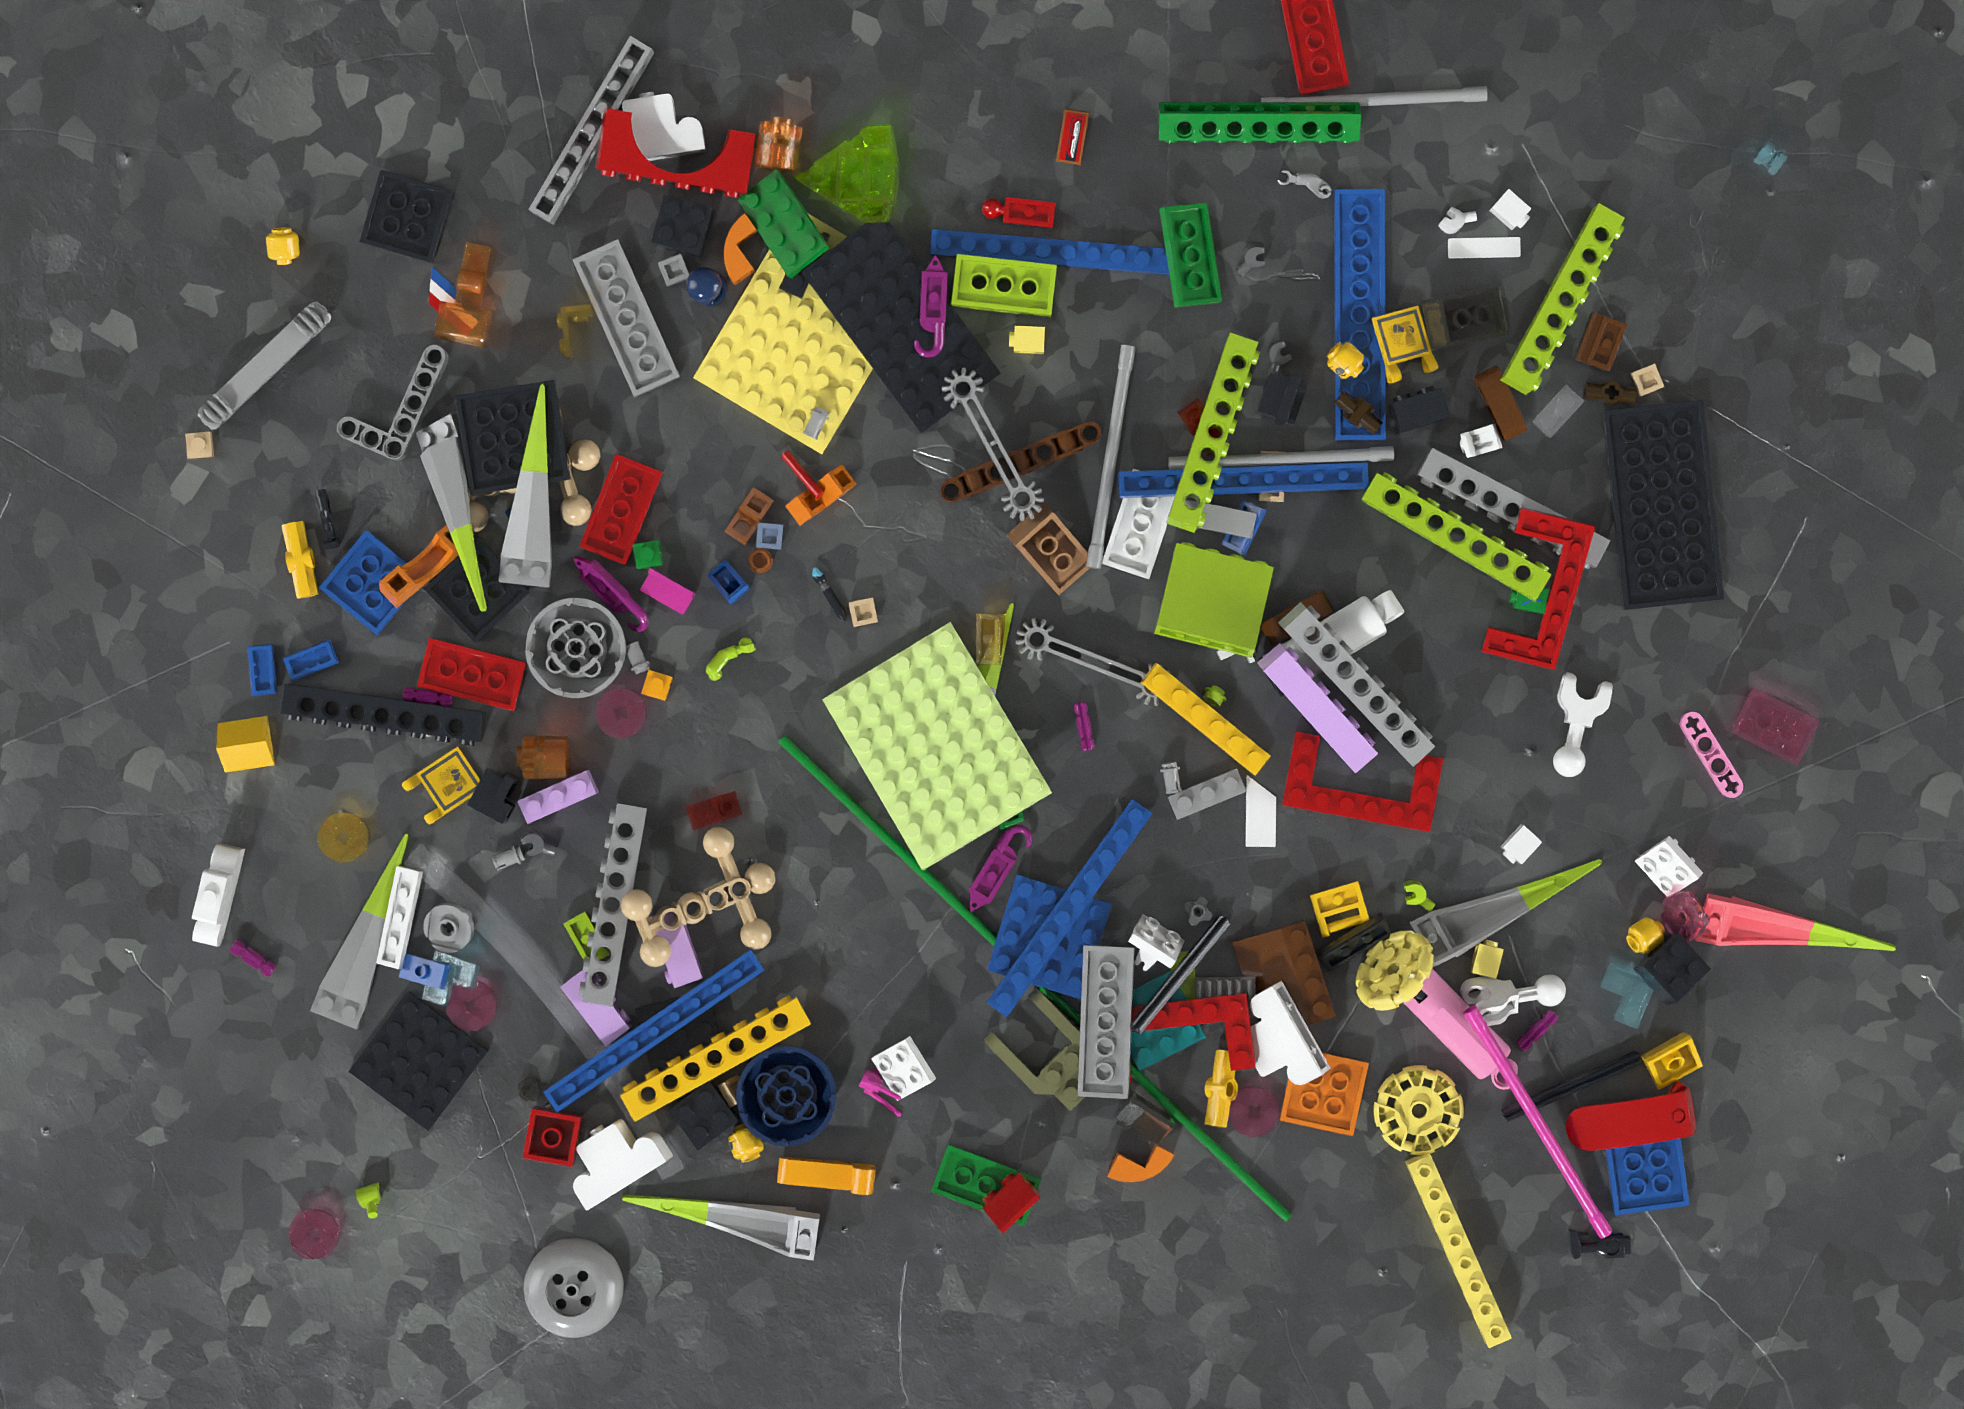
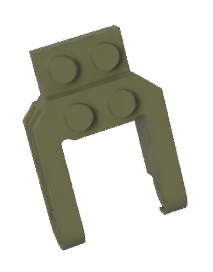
M1036 987L1028 997L1061 1030L1071 1043L1065 1045L1036 1075L993 1031L983 1040L1034 1094H1054L1071 1111L1085 1098L1078 1096L1080 1030Z

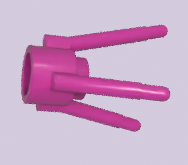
M876 1067L874 1071L867 1069L859 1087L865 1089L864 1093L872 1096L884 1107L900 1117L902 1115L901 1112L877 1093L881 1091L897 1100H900L901 1096L882 1086L884 1079L880 1078L882 1075Z

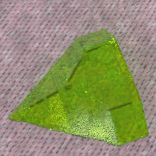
M885 124L864 127L857 136L849 141H844L814 162V166L804 173L800 172L793 177L863 223L889 222L897 204L898 153L893 126Z

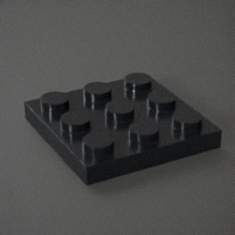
M380 170L359 242L433 264L454 192Z
M479 537L474 543L487 607L486 611H481L459 556L424 588L474 643L482 639L530 593L524 585L499 582L501 560Z
M680 997L635 1008L639 1026ZM713 1006L646 1051L651 1071L658 1068L660 1072L668 1067L667 1062L678 1056L681 1059L689 1056V1050L695 1046L702 1044L705 1047L712 1043L711 1038L719 1034ZM712 1050L708 1053L707 1058L711 1063H718L722 1055L719 1051ZM690 1062L685 1067L686 1072L700 1069L699 1065L695 1062ZM669 1074L666 1075L664 1078L672 1077L674 1075Z

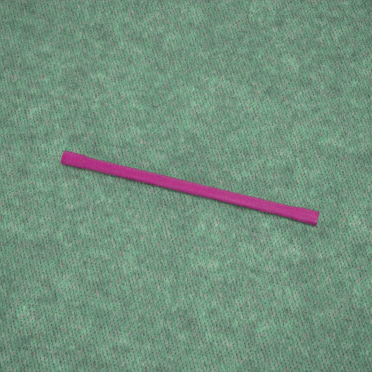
M1476 1005L1470 1006L1463 1012L1467 1021L1479 1036L1586 1212L1599 1238L1609 1236L1612 1233V1229L1604 1215L1598 1210L1490 1032Z

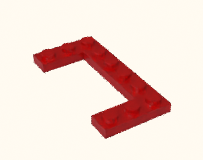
M1521 507L1515 533L1563 545L1548 595L1545 613L1542 616L1537 638L1488 626L1481 649L1482 652L1555 670L1595 525Z
M1295 731L1282 805L1430 832L1443 758L1426 755L1416 764L1409 803L1312 785L1320 736Z
M1246 992L1169 1001L1144 1030L1224 1021L1231 1071L1256 1068ZM1145 1005L1132 1006V1021ZM1130 1068L1129 1083H1132L1131 1068Z

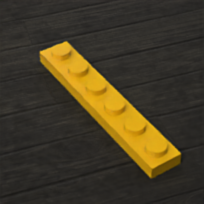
M1155 663L1140 683L1253 775L1256 776L1271 757L1159 664Z

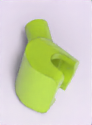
M1409 880L1403 883L1406 892H1413L1411 896L1405 897L1407 905L1420 904L1429 912L1434 908L1435 903L1426 897V890L1419 881Z
M379 1182L355 1190L360 1206L367 1209L368 1217L371 1219L378 1216L377 1206L382 1199L379 1192Z

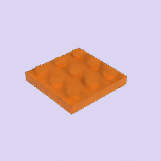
M1322 1052L1331 1069L1303 1085H1296L1288 1078L1279 1120L1353 1136L1369 1063Z

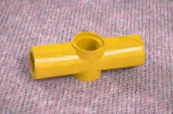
M304 521L282 525L287 548L285 552L286 563L289 572L292 573L297 599L319 595L314 568H316L315 557L311 546L309 547Z
M1216 1050L1212 1076L1205 1083V1094L1208 1097L1204 1124L1227 1128L1230 1103L1236 1098L1238 1092V1085L1234 1079L1235 1071L1230 1069L1229 1054L1226 1050Z

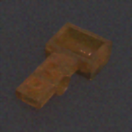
M466 242L462 267L457 278L455 303L440 302L434 333L435 338L486 348L493 311L480 308L492 247Z

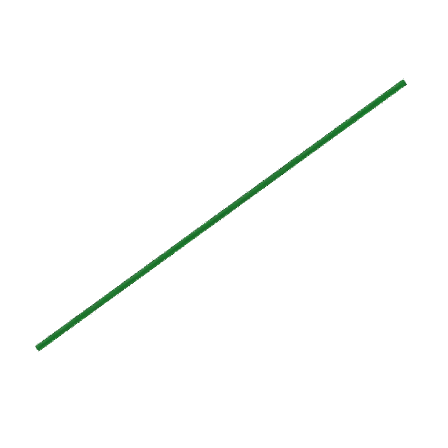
M786 735L778 741L994 946L997 935L933 874L927 869L922 870L915 857ZM1036 986L1080 1027L1081 1015L1055 991ZM1130 1062L1132 1077L1280 1218L1285 1222L1290 1219L1292 1214Z

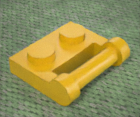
M1358 881L1310 895L1322 938L1330 936V933L1357 926L1369 920ZM1358 908L1359 915L1326 924L1325 917Z

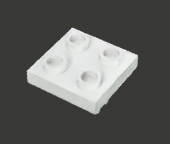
M1670 836L1641 854L1635 860L1668 898L1699 879L1703 874L1694 863L1695 860L1692 857L1689 858L1677 845L1679 842L1676 839L1673 840Z
M1144 914L1138 920L1128 941L1140 949L1135 965L1144 962L1143 970L1145 971L1157 960L1171 968L1176 962L1184 944V940L1181 939L1178 933L1167 930L1156 919L1147 917Z
M910 1036L871 1058L890 1090L900 1095L901 1099L936 1079Z

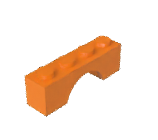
M445 525L439 530L429 545L414 559L404 565H398L379 581L380 592L396 608L459 556L448 526Z

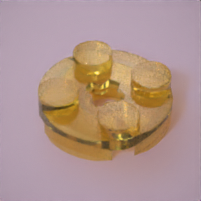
M346 812L329 816L318 832V845L321 851L330 859L340 863L357 859L366 851L369 842V832L365 823L359 816ZM341 830L350 835L346 845H343L342 841H337V836L341 834Z

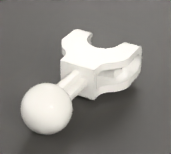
M1566 672L1562 676L1557 700L1565 713L1564 722L1569 723L1570 727L1565 746L1559 748L1553 757L1554 768L1560 775L1574 777L1584 769L1585 756L1580 750L1584 728L1592 727L1593 720L1609 708L1613 689L1611 682L1604 681L1600 683L1594 697L1590 700H1585L1579 697L1576 692V676L1570 672Z
M1552 974L1540 977L1534 986L1515 989L1511 980L1501 981L1482 976L1464 981L1460 988V994L1468 1004H1476L1482 1015L1485 1012H1489L1483 1018L1487 1026L1503 1023L1510 1014L1518 1013V1003L1537 1000L1545 1006L1558 1005L1565 997L1566 987L1561 978ZM1472 989H1479V990H1480V991H1476V992L1469 993V991H1471Z

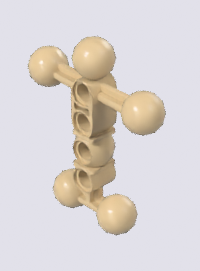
M580 439L572 444L569 453H567L571 480L559 482L564 497L560 506V515L563 521L572 526H580L586 523L592 512L588 499L578 494L571 472L572 466L578 470L586 471L598 464L600 450L597 444L588 439ZM467 477L473 532L482 530L487 525L489 519L486 507L482 503L477 502L475 497L481 495L493 497L498 495L499 492L512 494L516 492V488L470 495Z
M725 827L711 828L703 839L705 851L710 856L718 859L725 880L707 887L703 892L698 891L697 893L690 892L684 894L677 903H671V907H661L657 911L656 916L652 918L649 917L652 910V899L648 893L635 889L630 890L622 898V912L625 917L636 922L643 939L640 947V956L648 966H662L667 963L671 956L669 942L662 936H657V931L662 929L672 931L679 928L680 925L698 923L704 919L706 914H711L712 910H721L733 904H736L744 923L740 932L743 944L749 949L758 950L764 948L769 943L771 928L767 922L757 918L749 899L750 892L764 894L771 890L775 884V873L769 865L759 862L751 865L745 872L744 878H741L731 854L734 847V837ZM736 882L742 884V891L738 895H734L732 887ZM717 891L720 899L718 903L712 905L709 900L710 895ZM690 902H695L697 910L694 914L689 915L687 913V906ZM673 912L674 921L666 925L664 923L665 914Z

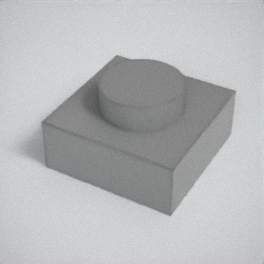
M682 254L658 262L667 287L686 280L690 275Z

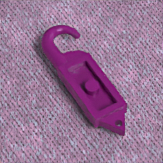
M937 256L933 257L926 270L921 273L919 320L924 330L934 333V346L930 350H924L917 339L914 341L917 353L927 358L938 355L944 345L948 272H944Z
M577 555L574 561L580 572L579 578L612 611L626 613L630 610L640 621L639 626L628 623V627L636 632L646 630L648 626L647 614L629 596L630 593L595 559L591 561Z
M1012 825L1002 834L968 890L970 892L971 912L986 903H991L1014 865L1016 854L1008 846L1014 834H1024L1027 840L1026 848L1031 846L1032 834L1027 827Z

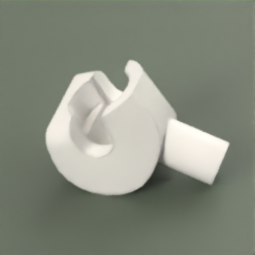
M1451 207L1447 212L1451 219L1444 217L1438 226L1445 233L1454 234L1460 230L1464 223L1477 221L1476 211L1462 213L1460 210Z

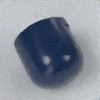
M700 267L693 270L688 276L686 289L690 297L697 303L712 307L719 304L725 298L727 283L718 271L708 267ZM722 283H723V291H722L721 296H720L716 301L711 302V301L715 300V299L718 297V295L720 294L721 289H722Z

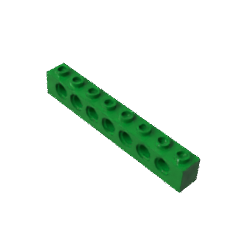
M1159 102V141L1168 143L1177 141H1190L1193 143L1202 141H1215L1218 143H1225L1227 141H1240L1243 143H1250L1252 141H1265L1268 143H1275L1277 141H1290L1293 143H1300L1302 141H1315L1318 143H1325L1327 141H1340L1342 143L1360 141V102ZM1184 121L1189 123L1185 126L1179 125V123ZM1206 122H1214L1210 126L1204 125ZM1231 122H1239V124L1235 126L1229 125V123ZM1256 122H1264L1261 126L1254 125ZM1281 122H1289L1286 126L1279 125ZM1307 122H1314L1311 126L1304 125ZM1332 122H1339L1336 126L1329 125Z

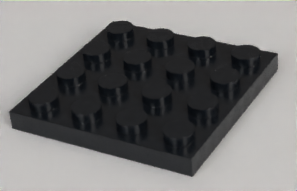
M555 380L455 395L470 495L517 488L537 397L542 384L545 386L548 483L571 480Z
M408 991L348 1072L429 1131L489 1050Z

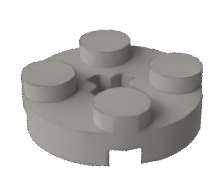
M452 902L440 903L426 915L423 926L426 938L429 937L435 949L444 953L457 952L464 948L473 938V915L468 909H464L459 904ZM450 922L454 926V930L448 933L444 924Z

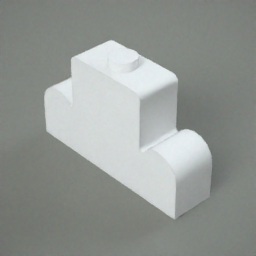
M654 92L639 94V98L622 102L623 111L632 112L631 122L634 139L642 154L649 161L707 152L702 125L693 117L683 118L677 124L674 100L670 94L654 96Z
M224 843L216 844L212 853L210 868L205 869L202 873L192 914V919L197 920L193 931V941L216 947L222 946L245 852L244 848Z
M1282 981L1263 990L1252 998L1250 1002L1251 1012L1256 1017L1262 1019L1251 1025L1256 1069L1260 1076L1264 1077L1287 1065V1075L1290 1081L1296 1085H1303L1331 1069Z
M623 1119L615 1121L606 1128L601 1124L589 1132L590 1138L576 1147L577 1153L588 1170L575 1179L573 1189L587 1211L673 1157V1154L663 1138L655 1132L646 1133L636 1141Z

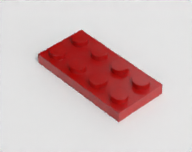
M1280 0L1299 95L1302 96L1349 86L1333 0Z
M615 454L579 547L627 565L633 550V544L636 543L663 472Z
M429 638L417 686L515 711L527 663Z

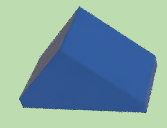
M726 559L707 575L730 604H734L751 589Z

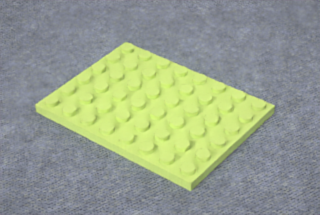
M951 622L822 699L922 870H925L1052 793Z

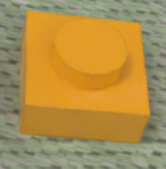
M648 670L641 694L666 701L673 677Z

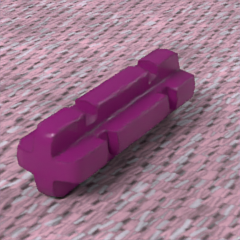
M406 687L403 691V700L414 702L416 700L419 703L440 704V706L446 707L452 704L453 697L449 694H439L437 691L418 689L417 691L416 688Z
M1075 703L1074 711L1077 714L1078 733L1082 739L1080 741L1081 749L1083 751L1093 750L1095 745L1094 740L1091 739L1093 734L1089 715L1087 716V703Z
M236 940L230 948V953L236 957L241 956L240 959L256 970L259 968L261 970L260 973L270 977L275 971L276 965L269 960L266 962L265 957L250 947L246 948V944L240 940Z
M1547 1010L1542 1015L1543 1018L1538 1019L1525 1032L1526 1035H1522L1517 1040L1516 1044L1523 1051H1528L1533 1046L1532 1043H1536L1549 1029L1548 1026L1550 1024L1553 1025L1558 1020V1016L1552 1010Z

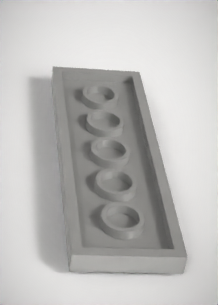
M617 239L573 259L633 396L637 397L679 378L680 375L619 240Z
M1083 945L1078 1096L1129 1098L1130 1023L1132 1022L1135 947Z

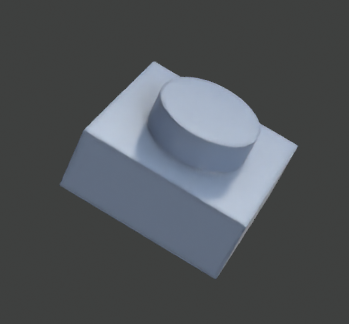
M758 522L755 547L781 550L783 524Z

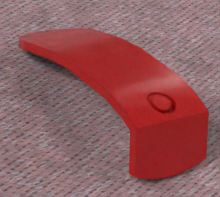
M1684 1087L1680 1092L1660 1096L1582 1106L1570 1113L1566 1121V1133L1569 1140L1574 1146L1587 1151L1674 1140L1693 1136L1697 1131L1689 1087Z

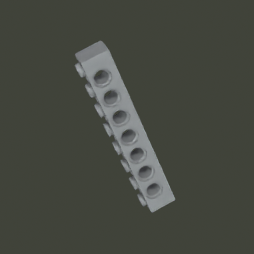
M632 36L629 37L528 209L533 214L552 225L555 224L598 150L604 109H622V102L628 99L654 55L652 48Z
M1434 448L1429 450L1416 475L1421 478V484L1431 489L1434 486L1442 489L1443 492L1441 494L1452 500L1458 497L1465 501V507L1475 512L1478 509L1483 510L1487 513L1486 517L1496 523H1500L1502 520L1510 524L1508 529L1515 532L1521 507L1564 517ZM1441 469H1447L1451 472L1452 477L1448 483L1442 482L1439 479ZM1464 480L1472 482L1474 489L1471 494H1465L1462 491L1461 484ZM1486 492H1492L1495 495L1496 501L1494 505L1489 506L1485 504L1483 496ZM1509 503L1515 504L1518 508V513L1515 517H1509L1506 514V506ZM1594 532L1584 565L1585 569L1588 570L1589 567L1595 568L1598 566L1611 540ZM1531 537L1530 540L1544 547L1546 543L1554 547L1553 552L1560 556L1562 544Z
M1300 602L1278 623L1414 767L1435 747L1430 741L1433 736L1423 726L1420 729L1417 728L1414 724L1417 719L1409 710L1406 709L1403 712L1398 707L1401 702L1392 692L1387 695L1382 690L1385 686L1376 675L1370 677L1365 672L1369 667L1359 657L1354 660L1350 656L1353 650L1343 640L1340 643L1336 641L1333 636L1337 633L1326 622L1322 625L1317 620L1320 615L1311 605L1306 608ZM1314 626L1316 628L1312 635L1305 636L1306 630L1309 627ZM1332 644L1329 652L1322 653V648L1325 645ZM1348 661L1347 667L1339 671V664ZM1358 679H1364L1362 686L1354 688V684ZM1380 696L1377 704L1370 705L1373 697ZM1396 713L1393 721L1386 722L1388 715ZM1412 730L1409 738L1402 739L1406 731Z
M617 803L616 809L611 808L608 823L613 824L612 833L606 834L604 848H609L607 858L602 857L600 872L604 873L603 883L598 882L596 897L600 898L599 907L593 908L591 922H596L594 932H589L587 947L592 948L590 957L585 956L583 971L587 972L586 982H580L578 996L583 997L582 1002L613 1007L628 918L622 912L621 901L626 893L633 890L647 808ZM622 824L629 825L632 829L631 836L627 838L621 837L618 834V827ZM624 849L628 854L627 860L625 862H617L613 856L615 850ZM618 873L623 877V884L620 887H614L610 884L609 877L612 874ZM609 898H615L619 902L618 910L615 912L608 911L605 908V901ZM611 923L615 928L614 934L610 937L604 936L600 930L602 924ZM605 947L609 949L611 956L608 961L603 962L597 958L596 952L599 948ZM602 972L606 976V983L603 986L593 984L592 976L594 973Z

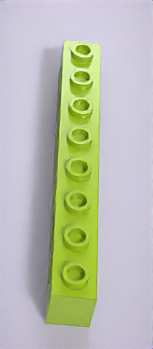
M1600 203L1592 209L1500 381L1525 395L1532 390L1536 391L1543 379L1540 377L1541 372L1544 368L1548 369L1554 359V356L1551 355L1554 348H1559L1566 337V334L1563 333L1566 326H1571L1578 315L1575 310L1578 304H1583L1588 297L1590 291L1586 289L1590 282L1594 283L1601 272L1598 268L1601 261H1606L1613 250L1610 247L1613 239L1618 240L1622 234L1624 226L1621 224L1625 217ZM1595 230L1603 232L1605 236L1604 241L1596 239ZM1583 252L1591 253L1593 256L1592 263L1584 260ZM1572 273H1576L1581 277V284H1575L1572 281ZM1560 295H1566L1569 298V306L1561 304L1559 300ZM1549 316L1557 319V328H1553L1548 324ZM1537 338L1545 340L1546 349L1538 348L1536 345ZM1526 359L1534 363V371H1529L1525 368L1524 361Z
M1230 333L1226 340L1166 521L1167 524L1193 533L1198 526L1202 527L1207 513L1202 511L1205 503L1210 504L1213 497L1214 489L1210 487L1213 480L1218 481L1222 466H1219L1218 463L1220 457H1226L1230 443L1226 442L1228 433L1232 435L1234 433L1237 420L1233 418L1236 410L1241 411L1245 397L1241 396L1243 388H1248L1253 374H1250L1249 370L1251 364L1256 365L1260 355V351L1256 350L1257 341ZM1240 360L1244 367L1236 369L1232 366L1231 361ZM1227 382L1234 384L1236 391L1228 392L1224 388V384ZM1219 405L1225 406L1228 409V414H1219L1216 407ZM1212 428L1217 429L1221 437L1212 438L1208 430ZM1205 451L1211 453L1213 460L1209 462L1204 461L1201 458V453ZM1193 476H1203L1205 478V484H1196L1193 480ZM1194 498L1198 506L1196 508L1188 507L1185 499Z
M1385 472L1383 475L1376 474L1362 497L1364 503L1536 602L1552 575L1548 573L1549 568L1538 561L1535 564L1526 560L1527 555L1514 548L1513 552L1505 548L1504 545L1506 543L1495 536H1492L1491 539L1482 534L1484 530L1473 523L1469 526L1461 522L1462 517L1449 510L1448 513H1445L1439 509L1440 504L1430 498H1427L1426 501L1417 496L1419 492L1412 487L1406 485L1402 488L1396 484L1397 479ZM1390 491H1395L1400 496L1399 501L1395 504H1390L1385 499L1386 494ZM1418 504L1422 509L1421 513L1415 517L1410 516L1407 513L1409 505ZM1434 516L1440 517L1443 520L1442 527L1432 529L1428 524L1430 518ZM1455 529H1460L1465 534V538L1460 542H1455L1450 537L1451 532ZM1483 542L1487 547L1486 552L1481 555L1475 554L1472 550L1473 544ZM1499 554L1505 555L1508 558V564L1505 567L1496 566L1494 563L1495 556ZM1520 567H1526L1530 571V577L1526 580H1520L1516 576V570Z

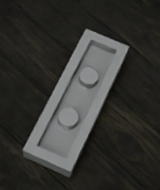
M1236 768L1181 792L1168 796V800L1178 820L1247 791Z

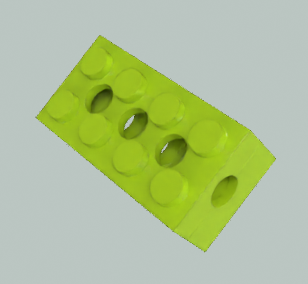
M957 254L951 305L958 308L1051 318L1057 265ZM977 277L984 278L986 286L982 289H976L972 285L973 280ZM1001 280L1009 281L1011 289L1007 292H1001L997 288L998 282ZM1026 283H1032L1035 285L1036 291L1031 295H1027L1022 291V286Z

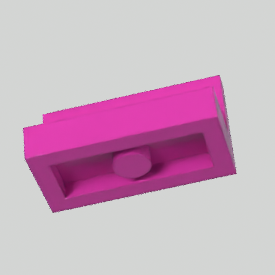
M650 568L648 571L649 575L640 591L684 615L696 593Z

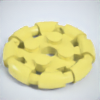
M1404 930L1390 934V938L1381 940L1372 946L1366 953L1367 958L1365 962L1360 963L1356 974L1357 994L1360 1000L1369 1008L1384 1011L1399 1007L1400 1003H1407L1414 998L1424 987L1423 982L1426 978H1429L1433 968L1434 955L1431 953L1432 946L1428 939L1420 933Z
M1424 1065L1402 1068L1403 1071L1395 1075L1394 1073L1391 1074L1382 1083L1377 1092L1379 1093L1378 1100L1374 1102L1376 1126L1380 1127L1383 1133L1381 1136L1384 1140L1400 1152L1402 1150L1409 1151L1410 1155L1434 1153L1435 1149L1447 1146L1460 1129L1458 1125L1464 1115L1462 1096L1457 1093L1454 1087L1456 1084L1453 1080L1438 1069L1435 1071L1430 1070ZM1424 1078L1432 1080L1431 1088L1422 1085ZM1408 1080L1411 1086L1402 1090L1400 1083ZM1444 1092H1446L1449 1097V1099L1445 1102H1443L1439 1096ZM1389 1097L1395 1098L1394 1108L1387 1106ZM1423 1104L1425 1106L1426 1112L1422 1117L1413 1116L1412 1108L1414 1105ZM1444 1113L1451 1115L1449 1124L1441 1122ZM1393 1119H1395L1399 1125L1394 1129H1392L1388 1123ZM1436 1131L1438 1137L1429 1141L1427 1135ZM1407 1133L1416 1135L1414 1142L1406 1140Z

